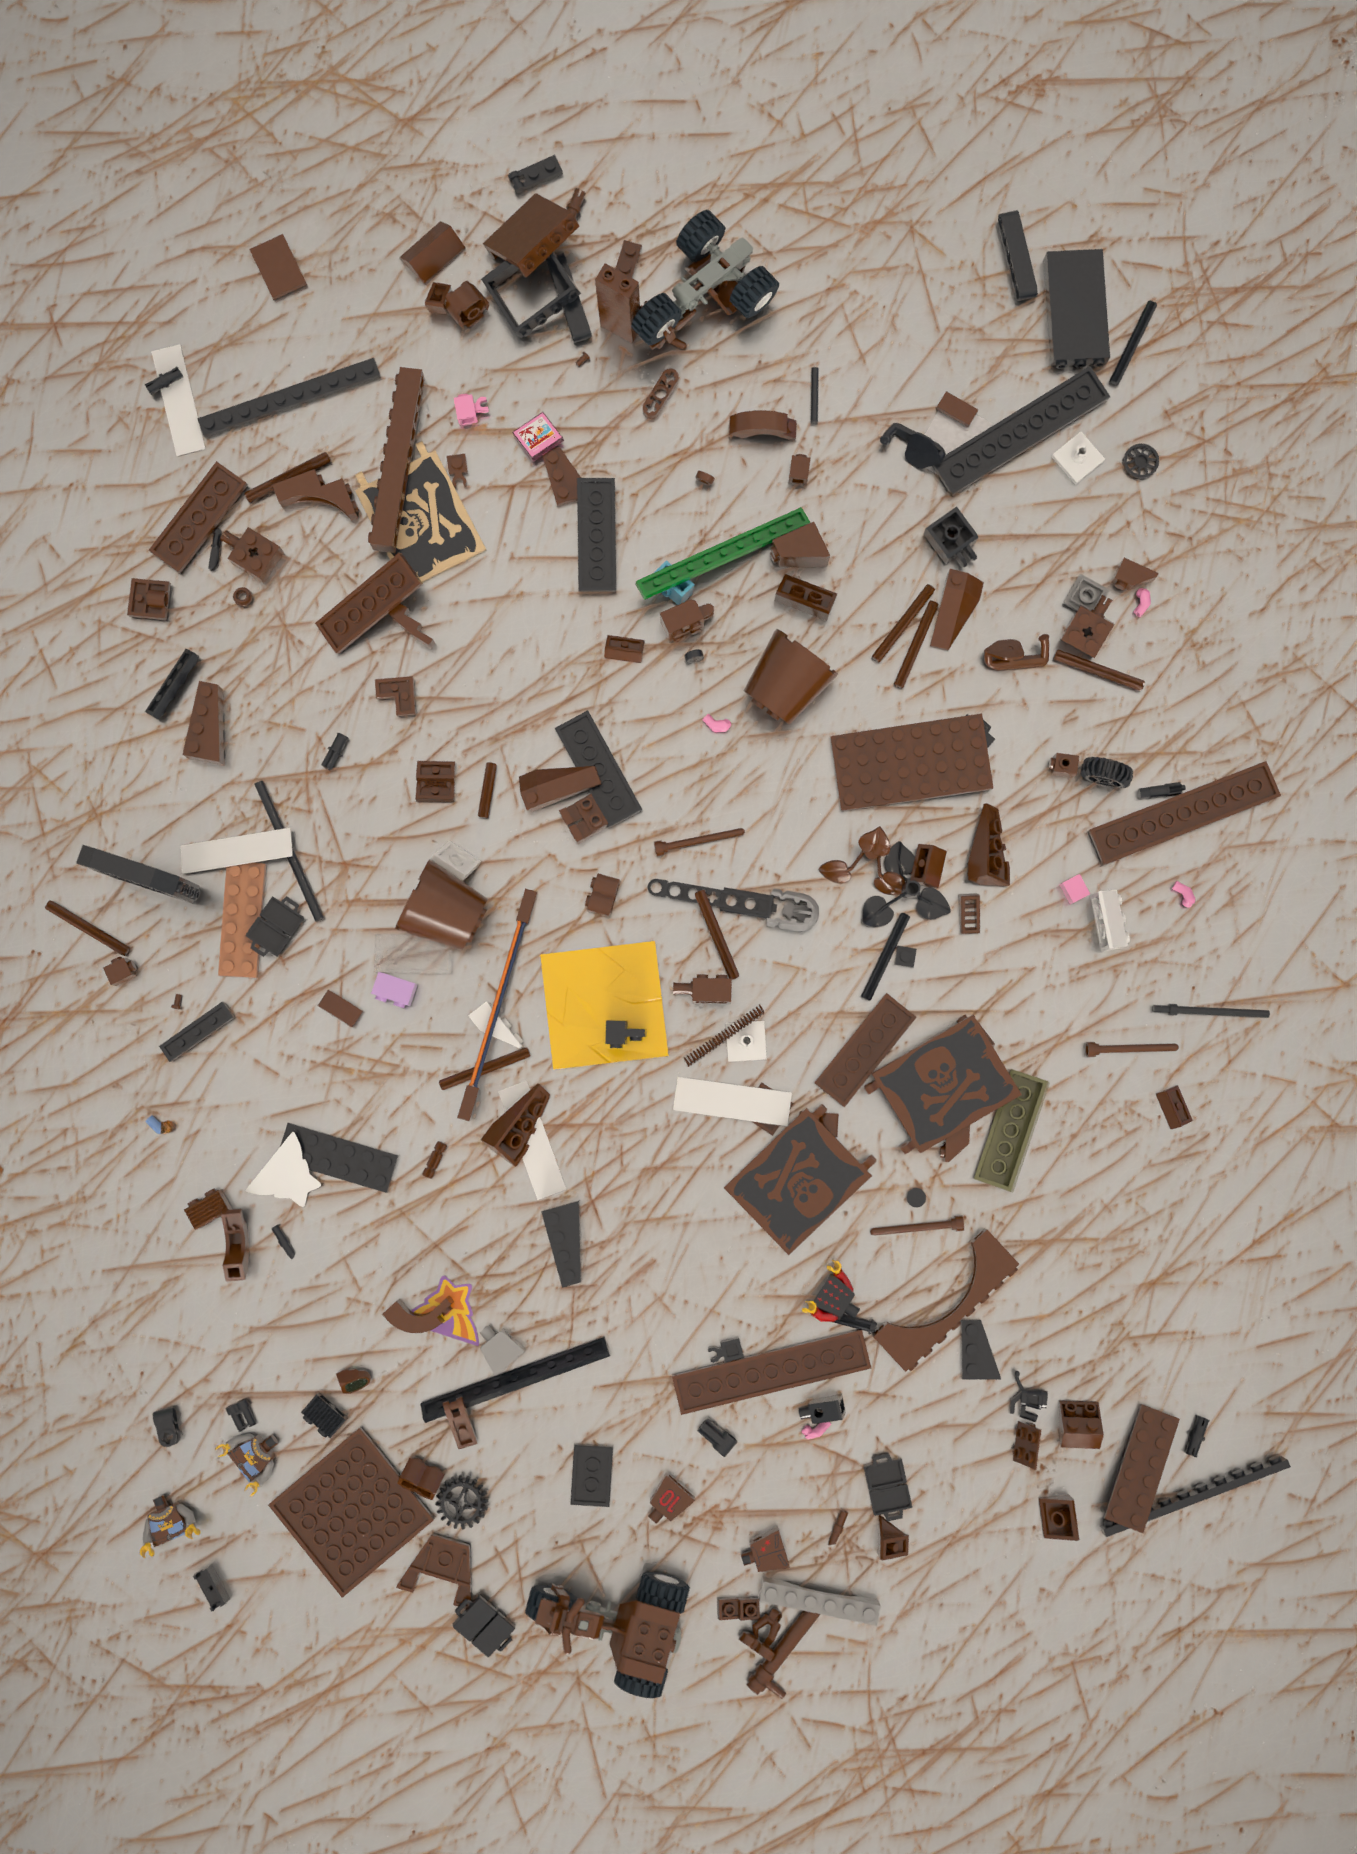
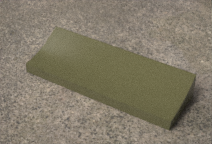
M1011 1069L1009 1074L1022 1095L997 1109L974 1179L1013 1193L1050 1083L1049 1081Z

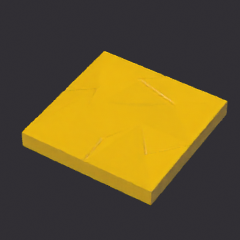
M655 941L540 955L553 1070L669 1056ZM606 1020L628 1021L627 1029H647V1037H642V1041H630V1037H627V1044L623 1045V1048H610V1044H605Z

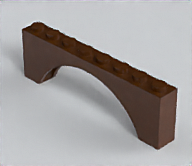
M984 1228L970 1241L974 1256L972 1279L964 1297L952 1311L934 1322L920 1326H899L885 1321L872 1334L875 1340L905 1372L907 1370L912 1371L919 1364L917 1361L922 1356L924 1358L933 1351L932 1347L936 1343H942L947 1338L946 1334L951 1329L953 1331L957 1329L961 1324L960 1320L964 1316L969 1317L976 1310L974 1307L979 1302L981 1304L990 1297L988 1294L993 1289L997 1290L1003 1285V1279L1007 1276L1011 1277L1017 1272L1019 1263L987 1229Z

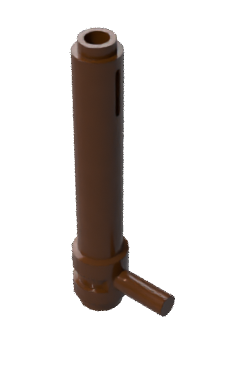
M803 1611L773 1649L775 1656L771 1662L765 1659L762 1664L759 1663L756 1667V1672L749 1676L746 1685L751 1691L758 1695L768 1688L779 1698L783 1699L786 1692L772 1682L775 1677L774 1674L821 1614Z

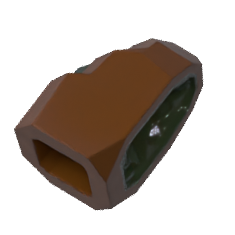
M344 1369L336 1373L343 1394H351L361 1390L371 1380L370 1374L366 1370Z

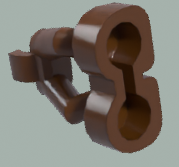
M772 1609L769 1616L764 1614L763 1617L752 1625L753 1635L743 1631L738 1640L771 1662L775 1654L769 1646L774 1642L781 1624L778 1622L782 1618V1614L776 1609ZM769 1624L771 1627L768 1637L764 1642H760L758 1630Z

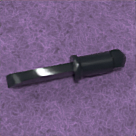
M216 528L213 531L214 535L208 564L209 570L217 565L222 535L220 528Z

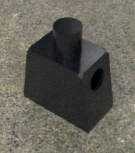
M842 1394L812 1399L808 1406L799 1408L800 1419L811 1418L812 1424L843 1420L846 1414Z

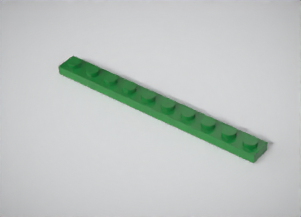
M802 507L643 577L637 580L635 585L643 599L646 600L772 543V540L809 524L810 520Z

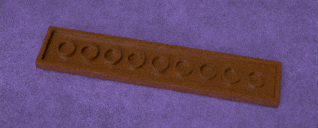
M1265 761L1088 831L1102 865H1106L1276 799L1281 794L1268 763Z
M859 1329L672 1375L680 1413L684 1415L871 1369L863 1331Z

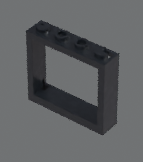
M555 252L549 256L570 288L520 325L495 288L517 272L519 268L505 260L481 278L510 326L520 338L531 334L534 328L538 325H543L550 316L559 313L562 307L575 301L578 295L581 294Z

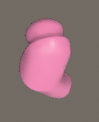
M1176 881L1172 889L1183 895L1182 904L1185 907H1191L1196 900L1192 889Z

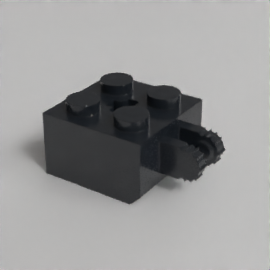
M957 506L926 527L923 535L945 564L956 558L960 565L965 568L967 561L961 554L964 551L972 561L977 559L971 546L977 542L979 537ZM948 533L949 535L953 534L954 538L949 537Z

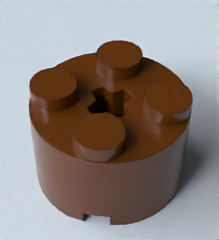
M464 281L460 287L445 296L446 310L462 328L463 325L471 327L478 323L484 317L483 311L489 308L487 299L469 281Z

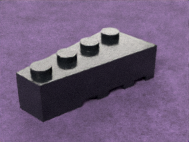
M580 1200L541 1211L562 1288L582 1282Z

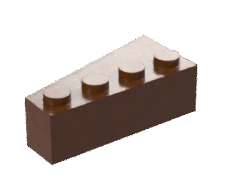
M199 681L182 755L188 759L225 766L223 689L218 684Z

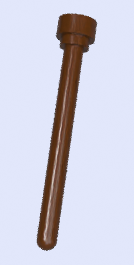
M738 828L666 843V841L662 842L661 840L654 841L656 856H662L668 850L742 836L745 830Z
M1086 1042L1085 1044L1086 1057H1096L1100 1053L1177 1051L1179 1049L1178 1044L1099 1045L1095 1042Z
M963 1215L954 1216L949 1221L872 1228L870 1233L873 1236L948 1228L958 1232L964 1231Z

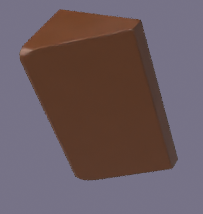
M607 635L604 657L641 663L645 640Z
M1178 1085L1156 1094L1170 1129L1182 1127L1193 1121Z

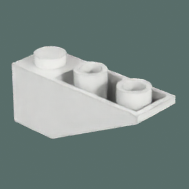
M487 1001L468 1015L477 1028L484 1033L494 1004H489ZM498 1015L492 1036L522 1049L521 1043L524 1042L517 1032L515 1034L511 1032L509 1028L512 1026L505 1017L501 1019Z

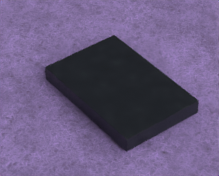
M574 1444L570 1505L610 1507L613 1446Z

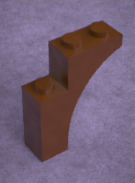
M315 469L272 485L282 508L299 502H321L339 509L351 521L358 518L356 512L359 511L356 501L351 500L350 495L353 494L349 483L345 484L342 478L325 484L322 475H318Z

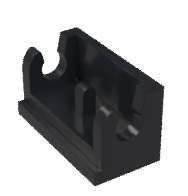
M212 1564L193 1575L194 1580H197L210 1605L211 1612L219 1606L222 1607L230 1600Z

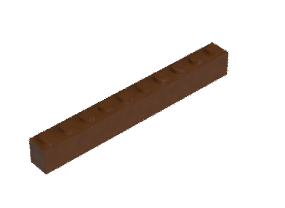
M400 367L399 374L395 376V385L397 387L396 391L392 393V402L394 404L393 408H390L389 411L391 422L390 426H387L386 429L388 440L383 446L385 457L384 461H381L380 464L381 479L377 481V490L379 492L378 496H375L374 499L376 510L375 514H372L371 517L373 528L372 532L368 534V543H370L375 551L396 553L425 380L422 369Z

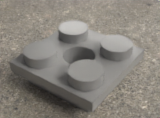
M1079 574L1063 604L1076 611L1080 604L1090 610H1094L1101 595L1107 596L1110 590ZM1089 592L1092 599L1085 600L1082 593Z

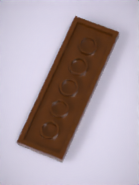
M216 461L150 547L149 552L178 573H181L248 484Z
M398 553L315 624L335 653L340 654L422 586L423 583L403 554Z
M886 993L814 1083L845 1107L917 1017Z
M1140 1405L1104 1519L1142 1534L1144 1533L1179 1424V1418L1146 1405Z

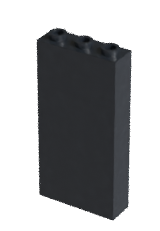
M1103 249L1047 251L1044 257L1050 366L1058 369H1063L1067 366H1075L1076 368H1082L1086 365H1093L1094 367L1104 366L1110 359Z

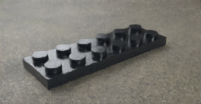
M577 478L578 592H616L615 478Z
M588 710L555 728L575 767H596L602 784L588 789V791L592 794L607 820L609 828L642 811L638 800Z
M287 1123L281 1145L294 1132L301 1146L302 1158L306 1159L309 1170L388 1193L399 1155Z

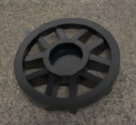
M1144 443L1135 444L1125 453L1123 466L1127 473L1137 479L1148 478L1157 470L1159 456L1152 446ZM1137 447H1143L1141 453L1137 450ZM1146 448L1150 450L1148 455L1144 453ZM1131 450L1135 452L1136 456L1130 453ZM1151 453L1154 454L1155 459L1149 458ZM1127 456L1130 457L1132 460L1127 462ZM1149 462H1154L1156 464L1155 466L1150 465ZM1133 463L1134 467L1129 468L1128 465ZM1141 469L1144 470L1145 475H1141Z

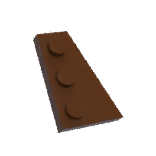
M560 447L542 451L557 506L577 501V478H581V476Z

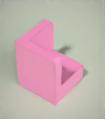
M1080 874L1059 884L1070 905L1090 895Z

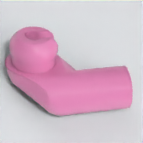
M1139 588L1136 592L1137 597L1140 598V604L1133 612L1138 617H1141L1151 605L1150 592L1144 588Z
M707 714L702 719L713 732H726L731 727L730 720H715L710 714Z
M819 1423L813 1429L810 1425H806L801 1432L805 1435L806 1439L822 1436L831 1426V1423Z

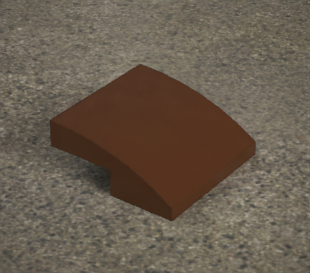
M417 761L416 802H454L455 762Z

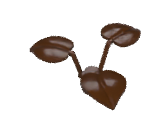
M881 826L863 834L859 838L858 843L862 851L850 867H847L844 861L832 860L822 864L818 869L828 880L835 883H845L851 879L849 871L854 869L865 854L868 859L877 858L879 877L874 879V885L880 892L887 895L902 894L901 888L906 883L904 878L895 872H886L884 874L881 872L880 858L887 855L891 848L889 839Z

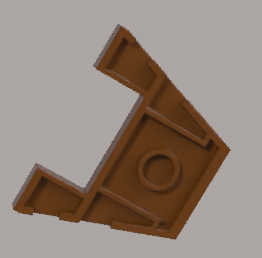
M432 1533L398 1582L396 1588L413 1593L419 1573L459 1585L453 1603L454 1606L458 1607L465 1598L471 1601L470 1545Z

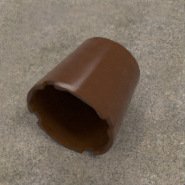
M776 629L743 691L753 698L751 702L762 710L764 707L767 708L766 713L777 721L782 719L790 725L837 677L838 673L835 670H830V666L796 640L792 643L787 638V634Z
M429 859L418 879L420 881L416 889H413L399 917L395 929L463 950L467 942L471 943L487 911L484 906L488 898Z

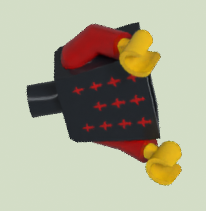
M832 1260L835 1266L832 1268L827 1265V1270L834 1273L829 1275L814 1301H805L809 1305V1309L802 1308V1311L810 1313L821 1322L840 1321L844 1313L855 1319L860 1308L851 1303L855 1296L854 1288L847 1275L841 1269L840 1262Z

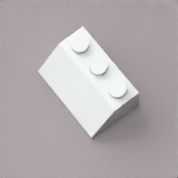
M1117 890L1098 891L1091 895L1101 952L1128 947L1130 938L1124 928L1126 918L1125 914L1121 913V895L1117 893Z

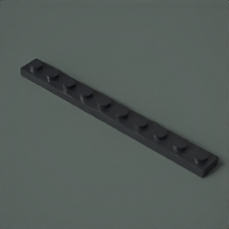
M371 358L197 419L202 434L206 438L380 378L381 375L375 359Z
M602 1337L422 1402L420 1406L423 1420L427 1423L446 1416L443 1402L456 1401V1398L463 1397L465 1407L468 1408L610 1357L606 1339ZM459 1409L452 1410L453 1413L459 1411Z
M1273 1456L1268 1459V1462L1263 1464L1261 1462L1254 1463L1250 1466V1469H1239L1232 1472V1475L1229 1477L1221 1476L1215 1478L1213 1483L1199 1484L1195 1487L1196 1489L1181 1491L1177 1493L1176 1497L1171 1499L1170 1497L1162 1498L1159 1500V1503L1152 1505L1147 1522L1288 1469L1290 1464L1282 1456ZM1105 1520L1104 1524L1100 1525L1101 1532L1105 1537L1129 1529L1109 1520Z

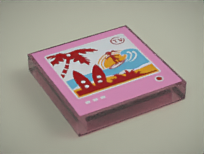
M541 412L512 432L533 462L564 441L561 434L544 412Z

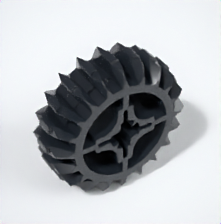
M1088 757L1084 759L1081 766L1080 774L1083 778L1102 786L1127 788L1133 779V769L1131 767L1104 757Z
M460 1474L458 1481L455 1476H452L451 1482L449 1480L444 1482L446 1487L440 1486L439 1490L442 1493H437L436 1498L440 1500L436 1501L435 1505L441 1506L437 1513H444L441 1517L442 1521L446 1518L449 1519L446 1524L447 1526L454 1522V1529H457L458 1525L461 1524V1528L464 1530L466 1523L472 1528L473 1521L478 1524L480 1522L479 1517L484 1518L485 1513L483 1511L488 1509V1506L483 1503H487L489 1498L482 1497L487 1494V1490L481 1491L480 1489L484 1486L483 1483L477 1486L478 1479L475 1478L471 1482L470 1475H467L466 1480H463V1475ZM463 1487L460 1494L448 1495V1492L453 1488ZM469 1489L475 1493L478 1502L469 1497ZM464 1494L465 1504L462 1506L460 1510L461 1505L460 1501L458 1500H460ZM447 1501L455 1507V1514L448 1508ZM465 1509H477L472 1515L461 1517Z

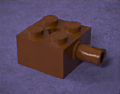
M249 527L241 538L233 535L228 530L224 531L226 537L222 535L220 540L234 548L228 556V560L234 566L264 584L284 554L281 547Z
M1101 595L1094 610H1090L1080 604L1061 640L1095 658L1115 625L1114 622L1106 619L1104 616L1113 600L1110 598L1106 600L1107 597ZM1091 627L1092 634L1085 636L1083 628Z
M697 974V978H693L691 983L673 982V995L690 994L692 996V1003L731 1004L732 978H728V975H716V978H708L706 974Z

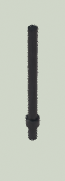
M1177 1004L1153 1005L1154 1013H1168V1015L1196 1014L1269 1018L1270 1016L1269 1010L1178 1006Z

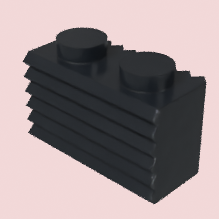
M320 1392L314 1396L301 1412L304 1415L303 1419L310 1425L312 1423L319 1428L317 1431L325 1438L327 1436L331 1438L348 1419L342 1411Z

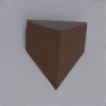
M878 1515L877 1554L880 1560L907 1556L909 1535L904 1534L892 1523L887 1522L883 1516Z

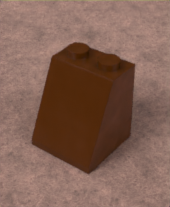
M815 522L772 540L771 552L769 553L773 563H777L778 567H826L830 558V554Z

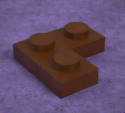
M413 676L375 679L377 699L395 698L397 716L416 715Z

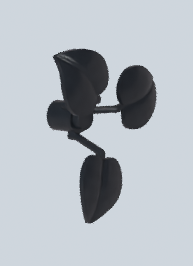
M901 841L896 842L890 848V852L885 857L884 865L887 872H895L906 881L901 888L902 894L888 903L881 896L868 898L863 905L862 922L869 927H882L891 922L894 917V911L889 906L904 896L907 898L916 896L919 899L916 909L924 919H936L951 912L950 906L941 892L935 888L927 887L920 893V884L904 876L912 873L915 857Z

